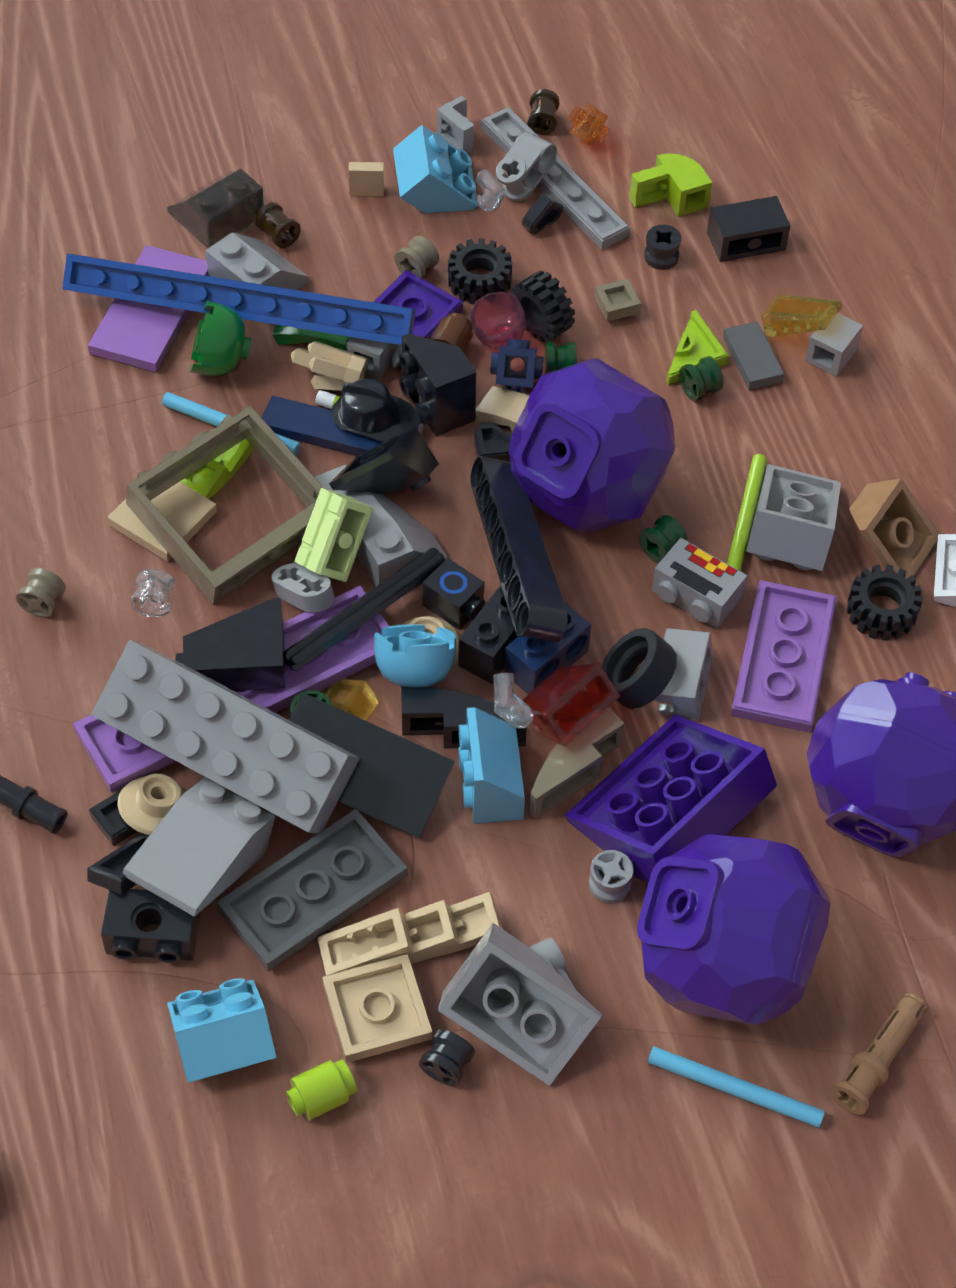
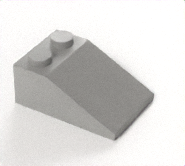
M767 464L746 552L753 553L756 557L767 561L777 559L789 562L802 570L816 569L823 571L835 530L841 482Z
M204 777L180 796L125 866L123 874L138 885L195 917L266 855L275 815Z
M492 923L443 990L438 1008L439 1012L549 1086L602 1016L592 1004L530 947L494 923Z

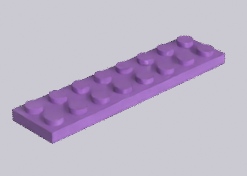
M358 586L335 597L333 605L324 611L316 613L304 612L283 622L284 651L366 593L362 587ZM379 613L300 670L293 671L285 663V688L239 690L235 692L274 713L290 706L294 697L301 692L307 690L320 691L375 664L374 634L377 632L382 636V628L389 627V625ZM92 715L72 723L75 734L111 793L123 788L134 779L150 775L176 762Z

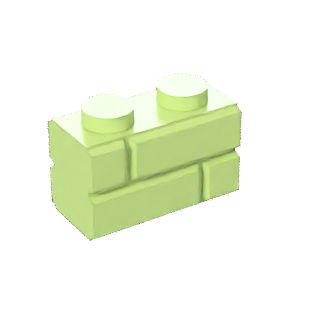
M321 488L294 562L317 574L347 582L373 507L352 497Z

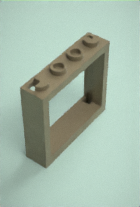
M248 406L233 417L231 414H228L221 424L210 432H200L192 439L190 445L179 452L176 450L169 452L161 459L159 465L148 472L141 471L137 473V479L127 485L126 504L214 605L301 545L320 489L323 486L251 406ZM247 439L307 508L211 572L152 504L151 500L236 444Z

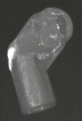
M481 170L477 174L475 181L483 189L484 193L482 196L478 194L477 202L481 210L493 212L499 209L506 191L489 170Z

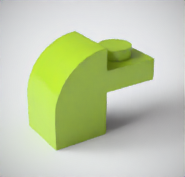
M660 154L656 158V167L632 173L629 200L637 208L667 199L677 216L680 217L709 208L713 182L702 166L695 160L680 154Z

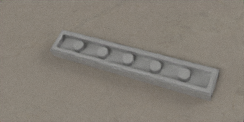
M509 107L481 120V129L506 154L521 133L529 132L538 136ZM557 155L555 164L544 175L537 186L545 194L557 199L563 205V212L601 250L629 237L630 227Z

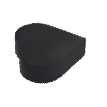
M542 193L525 214L522 226L531 234L539 233L546 225H551L559 219L563 212V205L553 196Z
M494 423L480 424L474 431L476 456L510 462L509 443L512 434L502 432V429Z

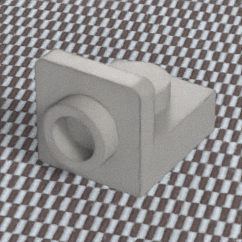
M460 96L437 109V133L441 134L455 148L463 149L469 154L473 151L474 125L467 118V99Z

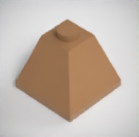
M902 478L867 484L849 509L860 532L885 568L886 565L894 566L892 571L894 573H898L900 568L905 570L906 579L911 575H915L938 540V531Z

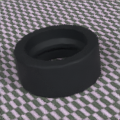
M647 628L633 630L623 636L604 658L600 669L599 683L603 691L622 706L629 709L641 708L655 700L671 681L676 669L677 654L673 647L654 631ZM644 661L639 670L631 677L637 666Z

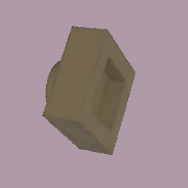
M629 279L595 287L594 298L607 322L640 314L641 302Z

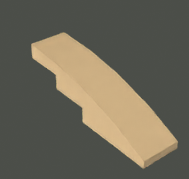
M490 892L451 906L445 900H441L403 914L399 908L317 938L327 976L408 954L412 964L476 946L492 923L502 928L495 899Z

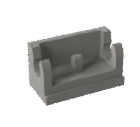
M666 628L664 640L676 652L677 664L671 681L653 701L674 704H660L658 712L668 716L676 714L683 718H691V721H699L714 658L710 632Z

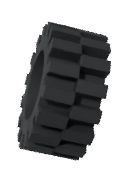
M478 238V244H474L472 239L466 240V247L460 243L456 246V251H451L450 258H448V285L451 287L453 295L459 293V299L463 302L468 297L469 304L476 305V300H481L482 305H488V299L490 298L495 303L499 301V295L502 297L507 295L512 283V261L510 252L506 253V248L503 245L496 248V241L490 240L488 245L485 244V239ZM473 269H486L491 271V273L476 275L469 271Z
M544 271L532 274L517 283L511 290L513 292L511 299L515 302L512 306L519 313L516 315L518 320H523V328L526 331L531 330V336L534 339L538 337L539 342L551 341L573 327L572 324L575 323V318L572 317L575 315V310L569 306L572 304L571 298H566L564 294L567 292L564 286L560 288L558 286L560 281L556 277L552 279L549 272L544 273Z
M874 565L872 572L868 568L862 570L861 575H857L853 581L846 608L847 614H851L849 618L851 624L859 622L857 630L863 634L868 629L870 630L869 637L873 639L876 638L877 633L882 634V641H889L891 633H893L895 639L901 638L903 632L908 634L916 623L923 601L920 585L915 586L916 579L912 575L906 579V571L901 568L898 573L892 572L894 567L892 565H886L885 571H881L880 565ZM887 596L896 601L899 608L891 610L879 608L870 601V597Z

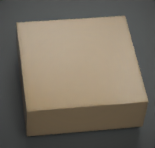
M349 162L350 196H384V163Z

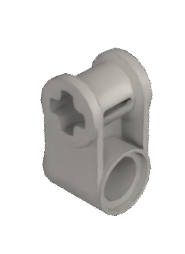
M523 132L516 138L511 149L496 167V176L499 182L504 184L503 191L510 201L520 202L532 195L533 190L544 175L555 164L558 154L555 144L529 132Z

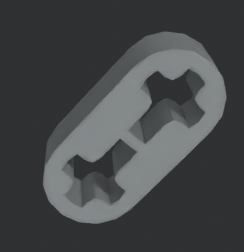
M291 563L283 565L272 574L276 595L303 611L309 613L324 611L332 606L335 601L330 579L300 564Z

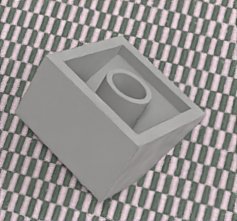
M232 232L205 250L208 276L298 290L309 282V276L257 238Z

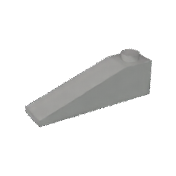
M347 465L314 477L323 488L352 497L373 507L356 556L375 586L382 583L430 548H436L443 554L445 560L448 558L429 529L381 492L333 490L329 483Z

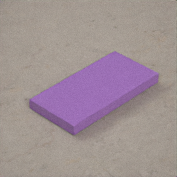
M149 245L145 246L135 263L137 265L208 276L207 262L205 260ZM115 298L88 344L89 354L157 372L188 317L190 310Z
M759 580L730 716L811 733L837 596Z

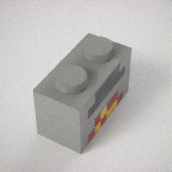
M680 538L655 567L652 592L656 593L663 601L673 603L689 612L696 620L706 622L718 629L742 600L747 575Z

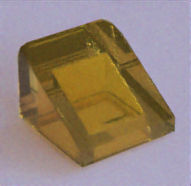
M340 679L332 684L325 693L330 699L332 706L365 721L379 702L366 681Z

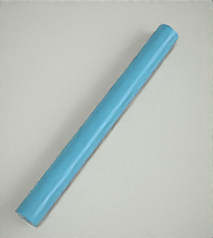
M166 392L162 399L163 406L216 427L227 416V414L170 392ZM276 434L290 451L297 456L301 444Z
M653 1046L648 1059V1063L820 1128L825 1113L822 1109Z

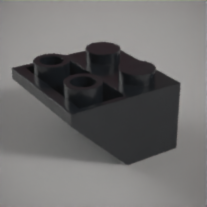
M412 334L402 336V353H399L402 378L399 379V385L406 399L411 398L415 404L420 422L423 425L428 424L435 437L475 422L477 372L461 348Z

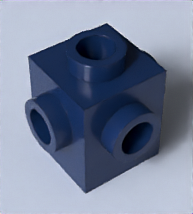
M508 339V345L501 344L498 353L492 352L490 374L496 375V384L504 385L506 389L526 393V387L533 388L535 379H540L543 374L544 357L537 356L538 348L530 347V340ZM514 358L523 359L525 367L522 371L512 369L511 361Z

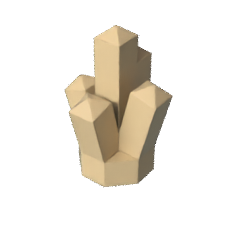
M317 341L307 346L309 351L297 348L291 353L293 363L311 369V372L318 373L311 380L314 389L342 391L345 383H353L356 380L364 379L368 365V358Z

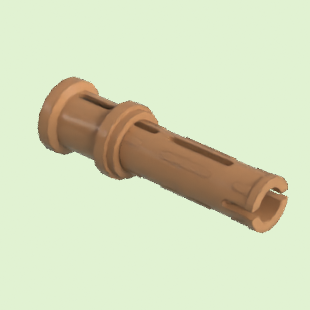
M913 993L903 994L896 1008L880 1028L869 1047L865 1051L853 1056L850 1061L851 1069L842 1081L836 1082L831 1088L833 1099L843 1109L856 1115L866 1113L869 1108V1098L877 1087L883 1086L889 1079L888 1068L891 1062L902 1049L914 1028L927 1013L928 1006L923 1005L925 1003L923 999Z

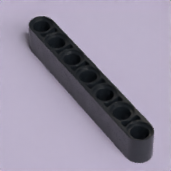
M478 456L471 470V488L515 632L520 637L558 643L562 640L566 631L567 611L529 497L516 482L511 472L509 461Z

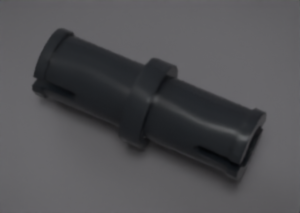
M0 775V804L11 809L13 816L20 820L27 818L49 830L52 834H56L62 828L68 815L67 810L38 796V791L30 786L23 788Z

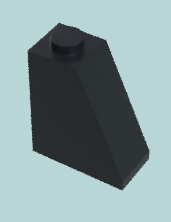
M272 598L183 636V653H176L175 660L233 691L285 688L284 625L281 598Z

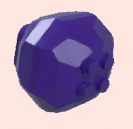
M598 358L589 359L542 375L526 402L509 443L511 472L524 493L528 495L530 502L563 524L586 533L641 518L665 476L675 451L674 424L666 400Z
M912 672L906 673L904 678H899L897 681L879 679L853 687L817 722L807 751L809 769L818 804L828 815L825 821L826 824L835 831L892 857H903L917 850L923 844L956 831V693L929 687L930 682L928 679Z
M702 835L672 856L660 860L650 875L637 925L638 937L641 940L645 979L666 1003L687 1014L752 1025H761L785 1014L804 995L828 926L830 911L828 895L800 851L788 844L745 837Z

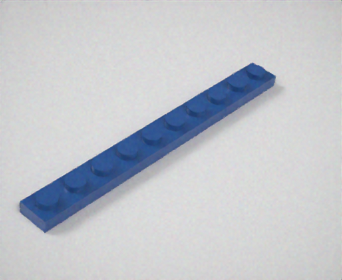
M69 253L66 256L62 287L63 290L210 313V311L203 310L207 300L233 309L245 320L402 345V336L413 334L416 309Z

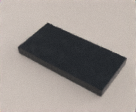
M302 692L289 721L360 758L338 802L421 838L455 761Z

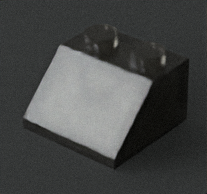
M238 169L221 175L168 206L167 211L203 245L210 248L230 233L239 234L256 224L255 217L264 206L263 187L245 171Z

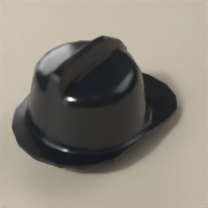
M364 378L353 383H345L342 388V396L335 402L332 409L334 423L340 429L378 442H385L415 425L419 430L420 417L412 404L391 395L388 388L382 382L375 379Z

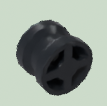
M664 224L656 225L648 230L644 258L646 263L652 268L667 270L678 263L682 238L676 228Z
M437 1030L431 1039L433 1047L429 1052L422 1055L419 1060V1066L434 1080L445 1085L456 1086L463 1077L461 1070L463 1065L471 1062L475 1055V1050L461 1036L447 1030Z

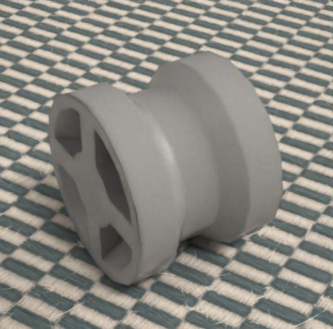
M606 850L595 856L591 863L588 882L589 890L594 898L603 903L613 904L627 897L630 892L634 871L628 856L616 850ZM611 879H616L615 882L609 883Z

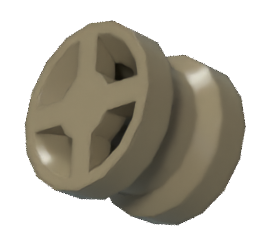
M418 235L409 241L407 248H401L396 252L394 261L401 273L407 270L422 278L426 274V269H431L438 264L439 253L430 240Z
M34 568L26 578L27 586L20 588L16 601L26 612L34 616L47 618L52 615L56 607L55 599L62 597L66 586L63 580L53 572L42 568Z

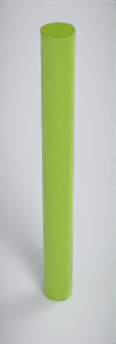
M755 454L752 458L727 561L728 565L739 571L742 569L768 460L762 454Z

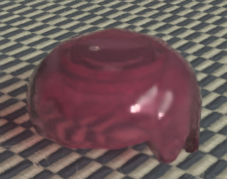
M505 292L487 294L477 300L470 310L473 331L483 345L498 349L501 344L508 345V339H521L527 327V319L517 296Z

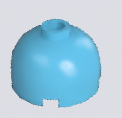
M419 624L395 625L382 628V636L377 632L374 634L376 664L383 677L395 685L413 688L436 685L446 678L454 665L456 635L454 632L441 627H437V634L425 632V625Z

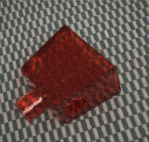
M592 663L559 668L532 690L520 702V706L542 737L566 746L615 702L620 695L600 664Z

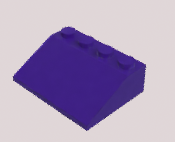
M675 714L567 812L565 817L572 826L603 851L616 850L628 856L633 865V875L649 883L652 870L660 860L672 856L702 835L726 836L777 787V783L765 748Z

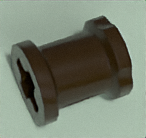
M540 89L535 91L530 97L529 104L532 112L528 117L527 125L535 133L549 135L555 131L558 124L555 112L559 109L560 99L555 92Z
M270 202L264 205L255 217L256 226L261 231L268 232L272 236L273 243L279 248L289 247L300 235V224L296 220L286 217L283 214V208L277 202Z

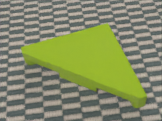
M697 310L691 312L687 327L675 352L674 360L670 370L667 372L666 382L668 385L680 382L679 370L682 366L686 364L696 365L701 358L711 356L718 363L719 367L728 364V353Z

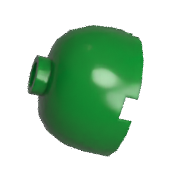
M206 300L203 310L210 311V313L206 312L205 319H200L191 355V360L198 361V364L193 363L189 371L203 376L218 377L233 371L239 359L247 360L252 339L245 337V324L239 314L227 306Z

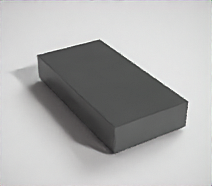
M758 321L724 329L723 339L748 390L783 383L784 373Z

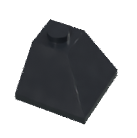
M415 425L356 456L329 485L333 490L398 493L408 487L415 491L432 480L430 474L439 463Z

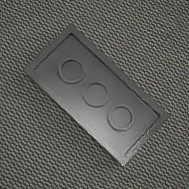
M354 809L216 902L217 908L269 972L317 937L408 876V867L359 811Z

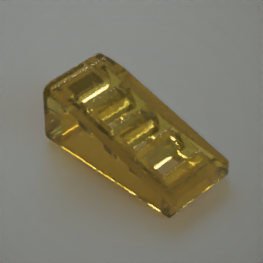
M778 294L761 315L766 335L771 337L825 330L841 310L842 304L841 301Z

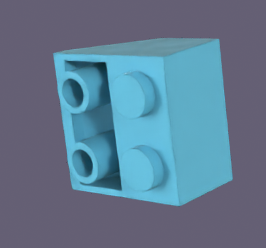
M423 125L393 148L401 199L424 214L474 210L478 206L475 191L476 184L471 167L472 160L463 149L455 148L441 134L434 133Z
M475 707L467 708L466 725H459L460 747H458L460 772H463L464 783H462L464 808H472L473 824L523 820L525 796L516 727Z
M242 978L231 979L223 982L219 989L204 993L200 990L187 991L178 995L175 1001L167 1003L188 1083L277 1058L266 1010L253 979L248 981Z

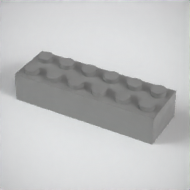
M130 639L91 713L95 718L309 833H320L323 831L360 759L354 754L150 646Z

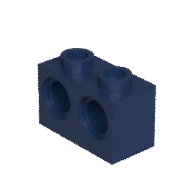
M565 602L567 627L560 642L556 643L519 636L506 647L504 674L532 698L538 695L589 651L591 624Z

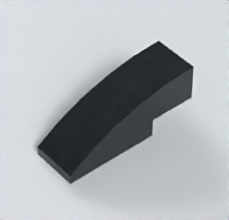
M401 686L402 736L443 735L444 749L460 747L459 725H466L467 708L475 707L515 726L518 747H526L527 718L507 707L481 697L454 690Z

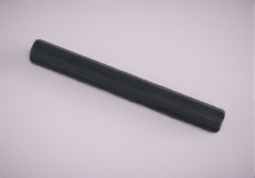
M430 548L286 649L283 652L285 663L293 671L303 668L420 585L444 562L443 554L436 548Z

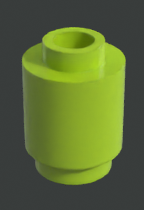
M343 1059L335 1063L328 1060L291 1078L290 1084L292 1088L286 1091V1096L295 1115L304 1114L307 1120L310 1121L349 1102V1096L357 1093V1086L351 1071Z

